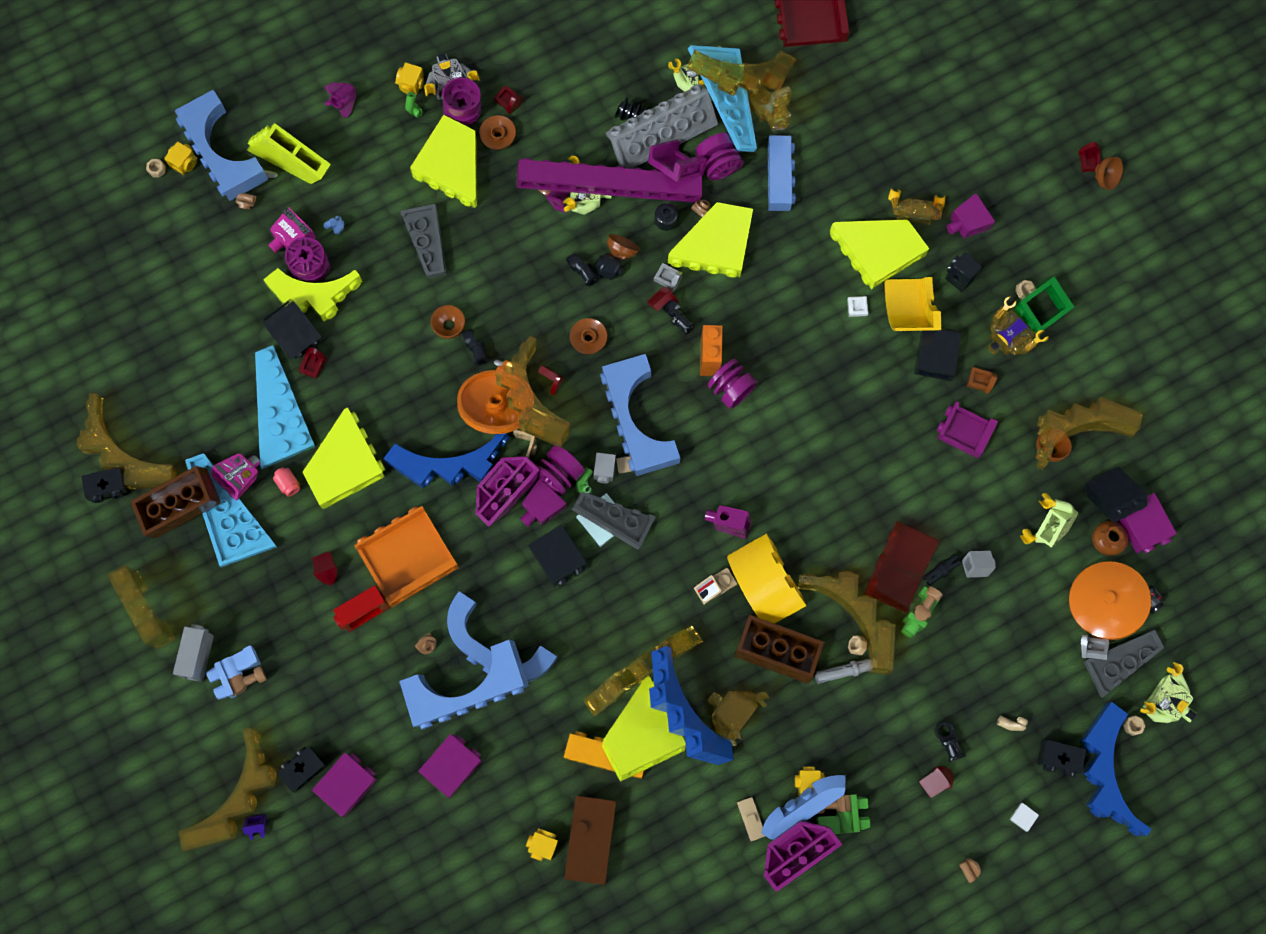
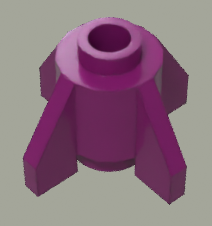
M348 83L327 84L325 89L331 96L324 104L326 106L333 105L335 108L340 109L339 111L343 118L348 117L351 114L356 98V89Z

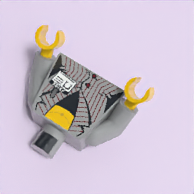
M440 54L437 56L438 64L432 66L433 71L429 73L426 85H424L425 95L428 96L429 93H434L437 99L440 100L442 99L443 88L448 81L460 77L468 78L472 81H480L478 73L459 63L457 59L448 60L446 54Z

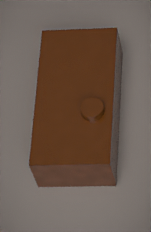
M199 466L185 471L130 501L143 535L157 538L221 504L208 469Z
M749 615L734 657L809 684L813 678L824 642Z
M581 796L575 797L565 880L605 885L616 801Z

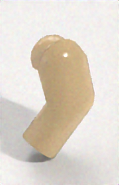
M1000 716L997 721V725L1010 731H1024L1028 724V720L1022 717H1018L1017 722Z

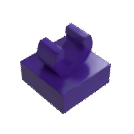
M266 814L245 817L242 827L244 835L249 834V838L253 840L254 833L259 832L261 838H264L267 823Z

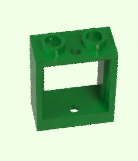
M1053 276L1046 278L1016 300L1014 310L1028 328L1036 334L1073 309L1074 305ZM1045 289L1059 311L1040 324L1027 305V302Z

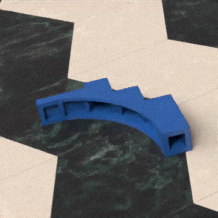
M510 432L496 434L483 447L468 454L452 458L424 457L394 444L384 457L386 464L422 489L426 485L429 486L431 484L434 474L451 486L462 480L464 471L481 482L493 468V464L490 461H494L499 455L498 450L501 446H506L511 438Z
M665 646L651 652L654 687L649 688L651 708L667 713L669 733L685 737L687 757L716 765L734 760L731 740L723 738L709 729L696 715L685 698L674 671L672 648Z
M1109 702L1104 705L1079 741L1084 745L1083 748L1091 754L1095 753L1083 774L1087 776L1086 779L1091 784L1099 785L1086 805L1091 808L1090 812L1096 817H1109L1112 814L1111 818L1119 824L1124 823L1128 826V831L1137 837L1139 835L1147 836L1151 828L1137 819L1127 807L1119 791L1114 772V746L1120 727L1128 714L1113 702Z

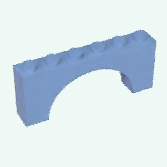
M214 90L175 110L178 116L176 118L180 128L185 127L186 131L184 134L188 141L193 140L194 145L192 147L197 155H202L203 158L200 160L205 169L210 168L211 172L208 174L213 182L218 181L219 186L217 188L222 197L226 195L228 200L231 201L239 194L245 193L268 180L256 157L245 161H231L220 157L211 149L210 134L212 127L226 113Z
M646 354L603 366L600 378L602 384H606L608 389L605 391L608 402L612 401L614 407L611 408L613 418L617 419L619 423L616 426L618 434L623 436L625 441L622 443L625 454L629 453L630 460H628L630 471H634L635 475L639 476L679 464L680 456L675 441H656L645 436L634 425L629 414L628 403L633 390L642 381L651 378V369Z
M507 640L491 646L492 664L487 677L479 687L466 695L451 698L443 696L430 687L424 675L417 674L399 681L413 727H421V730L433 726L432 723L439 720V723L450 720L451 715L457 714V716L469 713L468 709L470 708L480 709L487 706L489 701H502L506 699L505 695L512 693L514 696L523 693L524 688L529 687L515 641Z

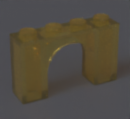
M123 565L107 574L144 643L159 649L175 639L167 623L159 619L147 603L143 592L148 589L138 572L127 565Z

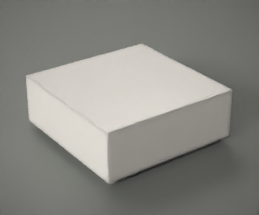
M867 296L848 297L849 317L868 316Z
M1020 803L1010 820L1028 832L1039 815L1025 804Z

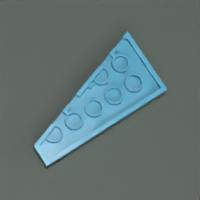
M690 45L688 51L737 151L754 152L757 146L740 49Z
M273 345L255 352L261 469L315 447Z
M204 453L185 460L188 470L195 466L206 468L211 477L213 464ZM211 477L221 504L202 514L219 566L222 568L276 548L277 546L240 499L236 501Z

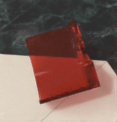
M896 521L883 550L885 555L880 554L875 565L876 569L870 577L864 594L904 613H908L923 573L938 545V540Z

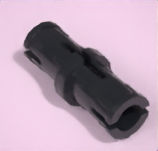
M953 554L942 564L938 563L935 569L924 575V581L932 577V579L926 582L928 586H932L940 578L947 577L950 571L960 566L961 561L958 560L952 564L953 561L958 559Z

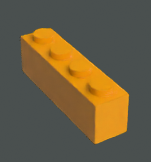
M575 731V734L569 735L564 759L615 772L602 748L604 738L594 736V740L586 738L587 734ZM644 771L635 774L632 777L642 779Z

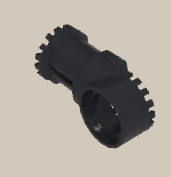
M574 252L566 257V261L574 272L576 271L578 275L583 277L585 285L589 287L596 283L600 276L595 274L590 262L583 264L580 258H578L579 256Z
M673 300L668 301L662 307L665 313L668 312L667 315L674 318L671 324L680 328L685 336L696 325L695 321H691L684 316L680 306Z
M472 329L463 331L462 335L466 346L474 355V364L480 366L490 361L491 358L487 356L484 348L485 342H476Z
M949 722L938 723L934 732L936 737L940 739L942 746H945L949 756L948 761L952 762L955 759L958 760V758L965 757V753H962L958 744L959 739L953 725ZM942 725L949 728V734L946 737L942 736L939 732Z

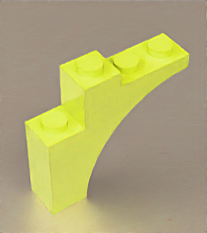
M279 268L263 279L268 288L282 303L291 298L303 313L310 306L323 321L333 318L338 311L336 303L343 301L350 291L359 288L363 282L356 270L340 279L325 283L299 281L284 274Z

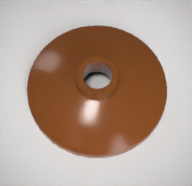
M496 115L487 118L482 123L479 133L484 145L491 149L500 150L507 148L513 143L516 129L510 119Z
M585 318L576 322L571 328L570 342L573 348L582 354H595L605 346L607 331L598 320ZM587 336L592 337V340L586 341L585 338Z

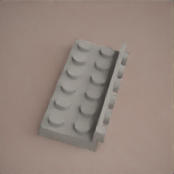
M699 84L692 86L683 93L675 95L674 98L659 103L658 106L652 109L645 110L642 114L628 119L619 126L612 127L606 132V136L611 140L619 166L633 169L648 161L652 145L675 139L679 140L681 144L718 125L709 92Z

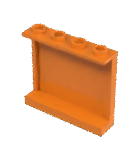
M423 506L413 507L404 517H396L391 521L392 524L377 528L373 535L360 538L357 544L354 545L391 608L459 568Z

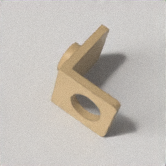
M514 430L515 437L530 441L526 457L531 459L532 455L535 456L538 447L535 444L536 435Z

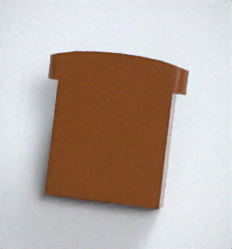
M972 367L967 387L989 394L997 380V374Z

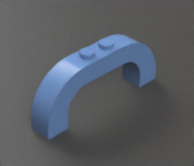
M458 592L449 607L447 616L450 636L456 646L468 656L466 660L475 666L479 663L484 667L483 671L488 674L492 664V651L472 639L467 632V620L477 605L473 600ZM540 646L534 656L522 664L527 681L531 682L545 675L557 661V656Z

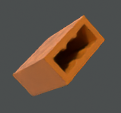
M703 325L700 376H713L721 368L722 326Z

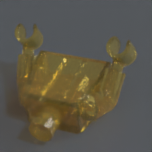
M735 690L733 692L729 691L722 698L713 692L707 701L716 707L711 717L713 718L712 722L717 734L726 740H730L732 746H736L737 743L734 739L739 738L742 740L740 731L758 707L757 703L759 702L762 707L767 706L765 701H762L763 699H770L767 693Z

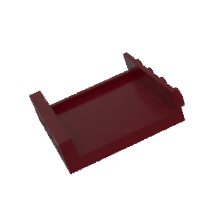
M775 0V8H778L779 11L777 13V24L781 25L779 39L783 40V47L847 42L849 27L844 0Z

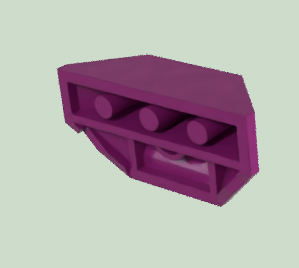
M526 456L501 458L477 486L475 514L488 527H491L509 513L533 486L540 469Z
M800 820L768 843L764 877L772 888L778 892L839 848L842 843L830 827Z

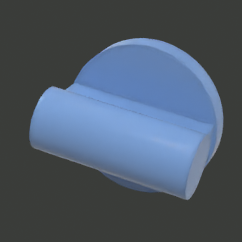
M336 216L335 219L331 218L326 221L323 226L325 229H333L334 234L338 235L344 229V221L341 216Z

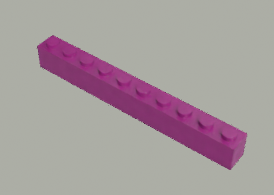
M530 158L519 159L517 165L516 188L695 203L702 197V175L676 182L657 169L649 171L642 170L641 168L626 169L622 166H591L586 163L570 164L566 161L557 163L550 160L534 161Z

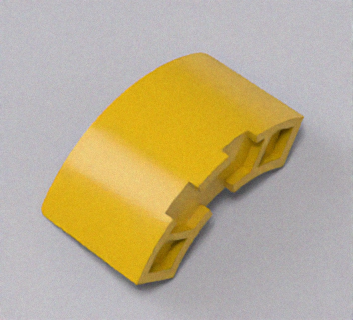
M932 277L885 280L886 310L889 324L893 331L941 330V311L937 309L936 305L931 303L934 302Z
M767 533L727 556L735 578L758 618L775 624L806 607L802 593L790 574L787 575L777 548Z

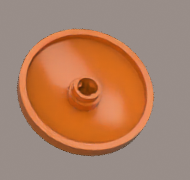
M489 370L471 376L462 384L457 396V407L461 418L470 427L488 434H504L522 427L529 420L534 408V396L530 386L519 376L506 371Z
M1100 562L1084 569L1076 577L1070 589L1069 604L1074 620L1085 632L1100 639L1118 640L1134 634L1144 625L1151 609V595L1146 581L1133 568L1118 562Z

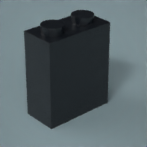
M291 298L260 321L290 359L300 357L304 353V349L308 346L313 347L316 345L321 337Z
M952 329L921 331L914 374L951 381L955 376L961 333H956Z
M1120 467L1086 483L1087 497L1113 523L1147 507V493Z
M559 525L528 545L531 553L553 587L557 585L559 587L563 586L569 581V577L582 574L585 571L584 568L587 567L584 558L562 525Z

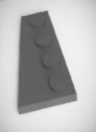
M431 204L400 211L426 276L432 278L446 275L437 205Z
M585 492L580 493L571 509L637 550L641 547L656 517L650 514H642L641 511L624 508L622 507L623 505L606 502L603 498Z
M1153 630L1110 649L1107 660L1090 658L1083 662L1102 698L1160 652L1164 646L1156 631Z

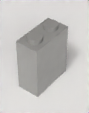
M193 624L191 628L184 627L173 675L187 680L203 682L214 635L208 633V629Z

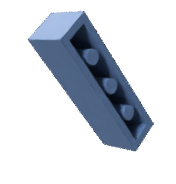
M769 136L768 211H790L792 204H795V193H792V187H795V176H792V171L795 169V160L791 159L795 146L794 143H791V136Z

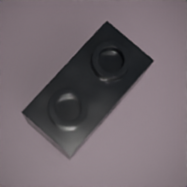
M964 252L960 257L957 255L951 261V265L946 270L948 274L945 279L960 292H963L975 279L982 266Z
M121 467L81 476L85 498L92 503H101L107 498H122L124 494L129 493L126 471Z
M1044 740L1041 741L1037 765L1043 766V770L1055 772L1056 769L1063 771V775L1075 777V774H1081L1083 771L1086 749ZM1058 756H1061L1062 759H1065L1064 762L1061 763V760L1058 759Z
M312 747L300 749L296 753L297 757L292 761L288 760L280 766L281 770L277 773L294 793L298 792L327 767L326 763ZM299 764L305 765L303 767L304 772L298 771L300 769Z

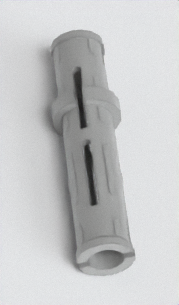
M872 658L857 662L850 661L846 665L816 671L815 679L817 684L847 676L853 675L855 677L860 673L875 670V664Z

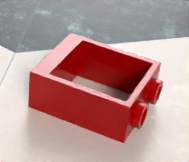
M374 585L333 610L335 613L333 619L342 630L346 629L348 632H351L390 609L382 593Z

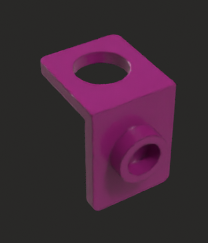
M551 191L546 198L553 208L568 213L564 211L565 205L563 201L568 198L571 192Z

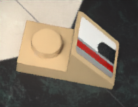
M728 568L716 575L706 578L694 587V590L703 605L737 586V583Z

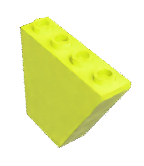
M443 115L410 167L413 178L419 182L424 181L435 190L440 189L450 198L455 197L459 199L465 206L476 208V132Z
M275 123L270 127L267 125L248 141L250 146L247 150L310 184L321 180L331 165Z
M717 202L670 251L668 264L674 267H689L694 271L705 270L711 274L722 273L732 278L740 277L753 209Z
M908 220L835 222L830 229L832 239L839 243L842 253L849 257L852 267L860 272L863 282L869 285L871 289L925 257L929 250Z
M348 408L343 410L303 471L322 509L385 477L383 474L385 468L380 460L376 461L374 457L377 453L373 445H368L365 440L368 438L363 428L359 429L357 425L360 421L356 413H351Z
M649 676L644 678L603 739L602 748L620 782L684 752L686 748L685 737L669 733L667 713L651 708L649 688L654 687V681Z

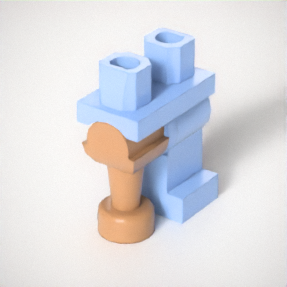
M251 645L233 656L214 663L215 667L206 672L211 683L220 679L223 684L213 689L217 699L226 697L232 699L245 692L247 686L258 680L259 683L267 680L261 666L255 668L253 674L243 676V672L261 664L255 649Z

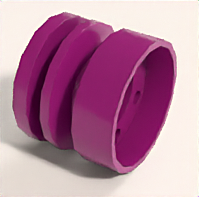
M460 77L448 81L442 92L444 115L465 126H470L480 117V89L474 81L468 78Z
M723 132L713 135L700 143L696 148L697 156L703 155L707 158L705 172H707V177L710 180L716 181L726 178L743 165V160L739 156V152L734 149L735 145L729 133Z
M309 237L297 238L286 249V264L296 280L320 283L326 278L330 269L329 259L317 240Z
M736 359L730 360L719 368L707 385L710 390L715 389V395L725 392L721 401L729 409H733L740 404L758 384V381L750 373L740 376L744 367L742 365L738 366L739 362Z
M555 444L546 453L551 462L549 463L541 459L539 461L541 466H536L540 469L539 479L553 491L563 496L566 493L564 487H571L567 478L577 481L585 470L568 451Z

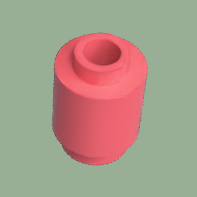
M282 467L275 471L273 480L283 494L290 497L300 490L299 482L289 468Z

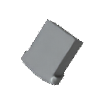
M662 263L654 277V281L673 292L679 285L683 272Z
M1082 634V658L1107 660L1109 640L1091 638L1089 635Z

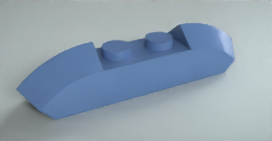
M845 775L822 778L812 783L813 787L805 789L796 799L789 800L784 807L776 808L765 821L762 834L774 840L800 820L807 821L835 802L845 793Z

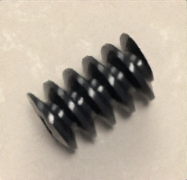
M626 97L618 106L615 118L620 116V120L624 121L626 119L627 121L642 114L645 110H648V107L646 106L641 110L642 104L640 103L637 107H634L635 101L633 100L628 104L629 98Z

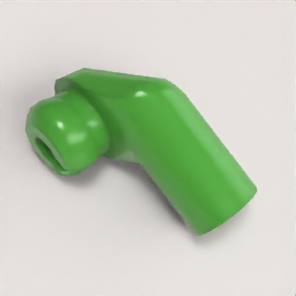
M408 92L405 109L411 115L419 118L423 115V110L415 102L416 94Z
M585 467V472L579 477L576 484L579 493L585 492L589 494L591 487L589 486L588 479L593 471Z

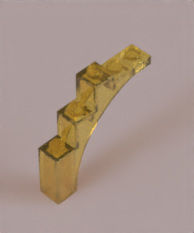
M695 50L687 69L719 84L718 89L732 96L736 94L739 87L757 95L762 85L779 93L794 66L796 58L780 51L774 59L756 65H741L719 61Z
M747 62L743 63L750 111H755L760 122L766 120L773 132L788 127L791 119L788 106L792 93L789 86L771 94L758 81Z
M529 336L526 342H522L519 353L513 356L511 362L505 360L501 366L497 367L495 371L496 383L509 390L506 396L508 407L520 412L518 421L520 422L521 431L562 448L570 434V422L559 418L545 408L536 398L529 385L526 374L527 364L536 351V338Z
M89 393V400L86 402L88 418H86L85 425L87 430L80 431V437L77 438L79 450L85 454H101L99 463L105 470L121 467L125 471L122 473L124 485L129 489H154L177 476V469L172 464L147 463L133 458L120 450L110 437L102 418L103 398L97 393Z
M1099 397L1096 403H1092L1090 408L1074 403L1070 409H1066L1064 415L1048 409L1045 415H1041L1037 422V426H1039L1037 434L1042 436L1040 440L1042 448H1039L1035 459H1038L1036 467L1044 470L1051 459L1053 448L1059 442L1074 434L1086 431H1110L1132 438L1140 428L1143 413Z
M851 571L839 572L836 579L831 576L820 578L814 577L812 574L799 575L797 581L798 589L817 591L830 597L848 611L857 622L867 641L870 673L890 675L893 671L895 624H891L887 620L876 622L877 599H872L871 596L867 595L857 597L859 575Z
M692 625L665 639L653 650L638 657L626 668L614 673L583 701L593 716H597L620 697L653 675L651 652L665 646L671 647L672 658L675 661L702 643V639Z
M243 729L247 748L246 760L235 790L213 815L192 827L178 831L182 851H191L236 839L237 827L236 823L232 822V818L254 813V807H257L256 797L251 792L275 786L274 781L277 780L276 772L271 766L262 765V763H265L263 752L259 750L258 744L261 743L259 732H256L255 729Z

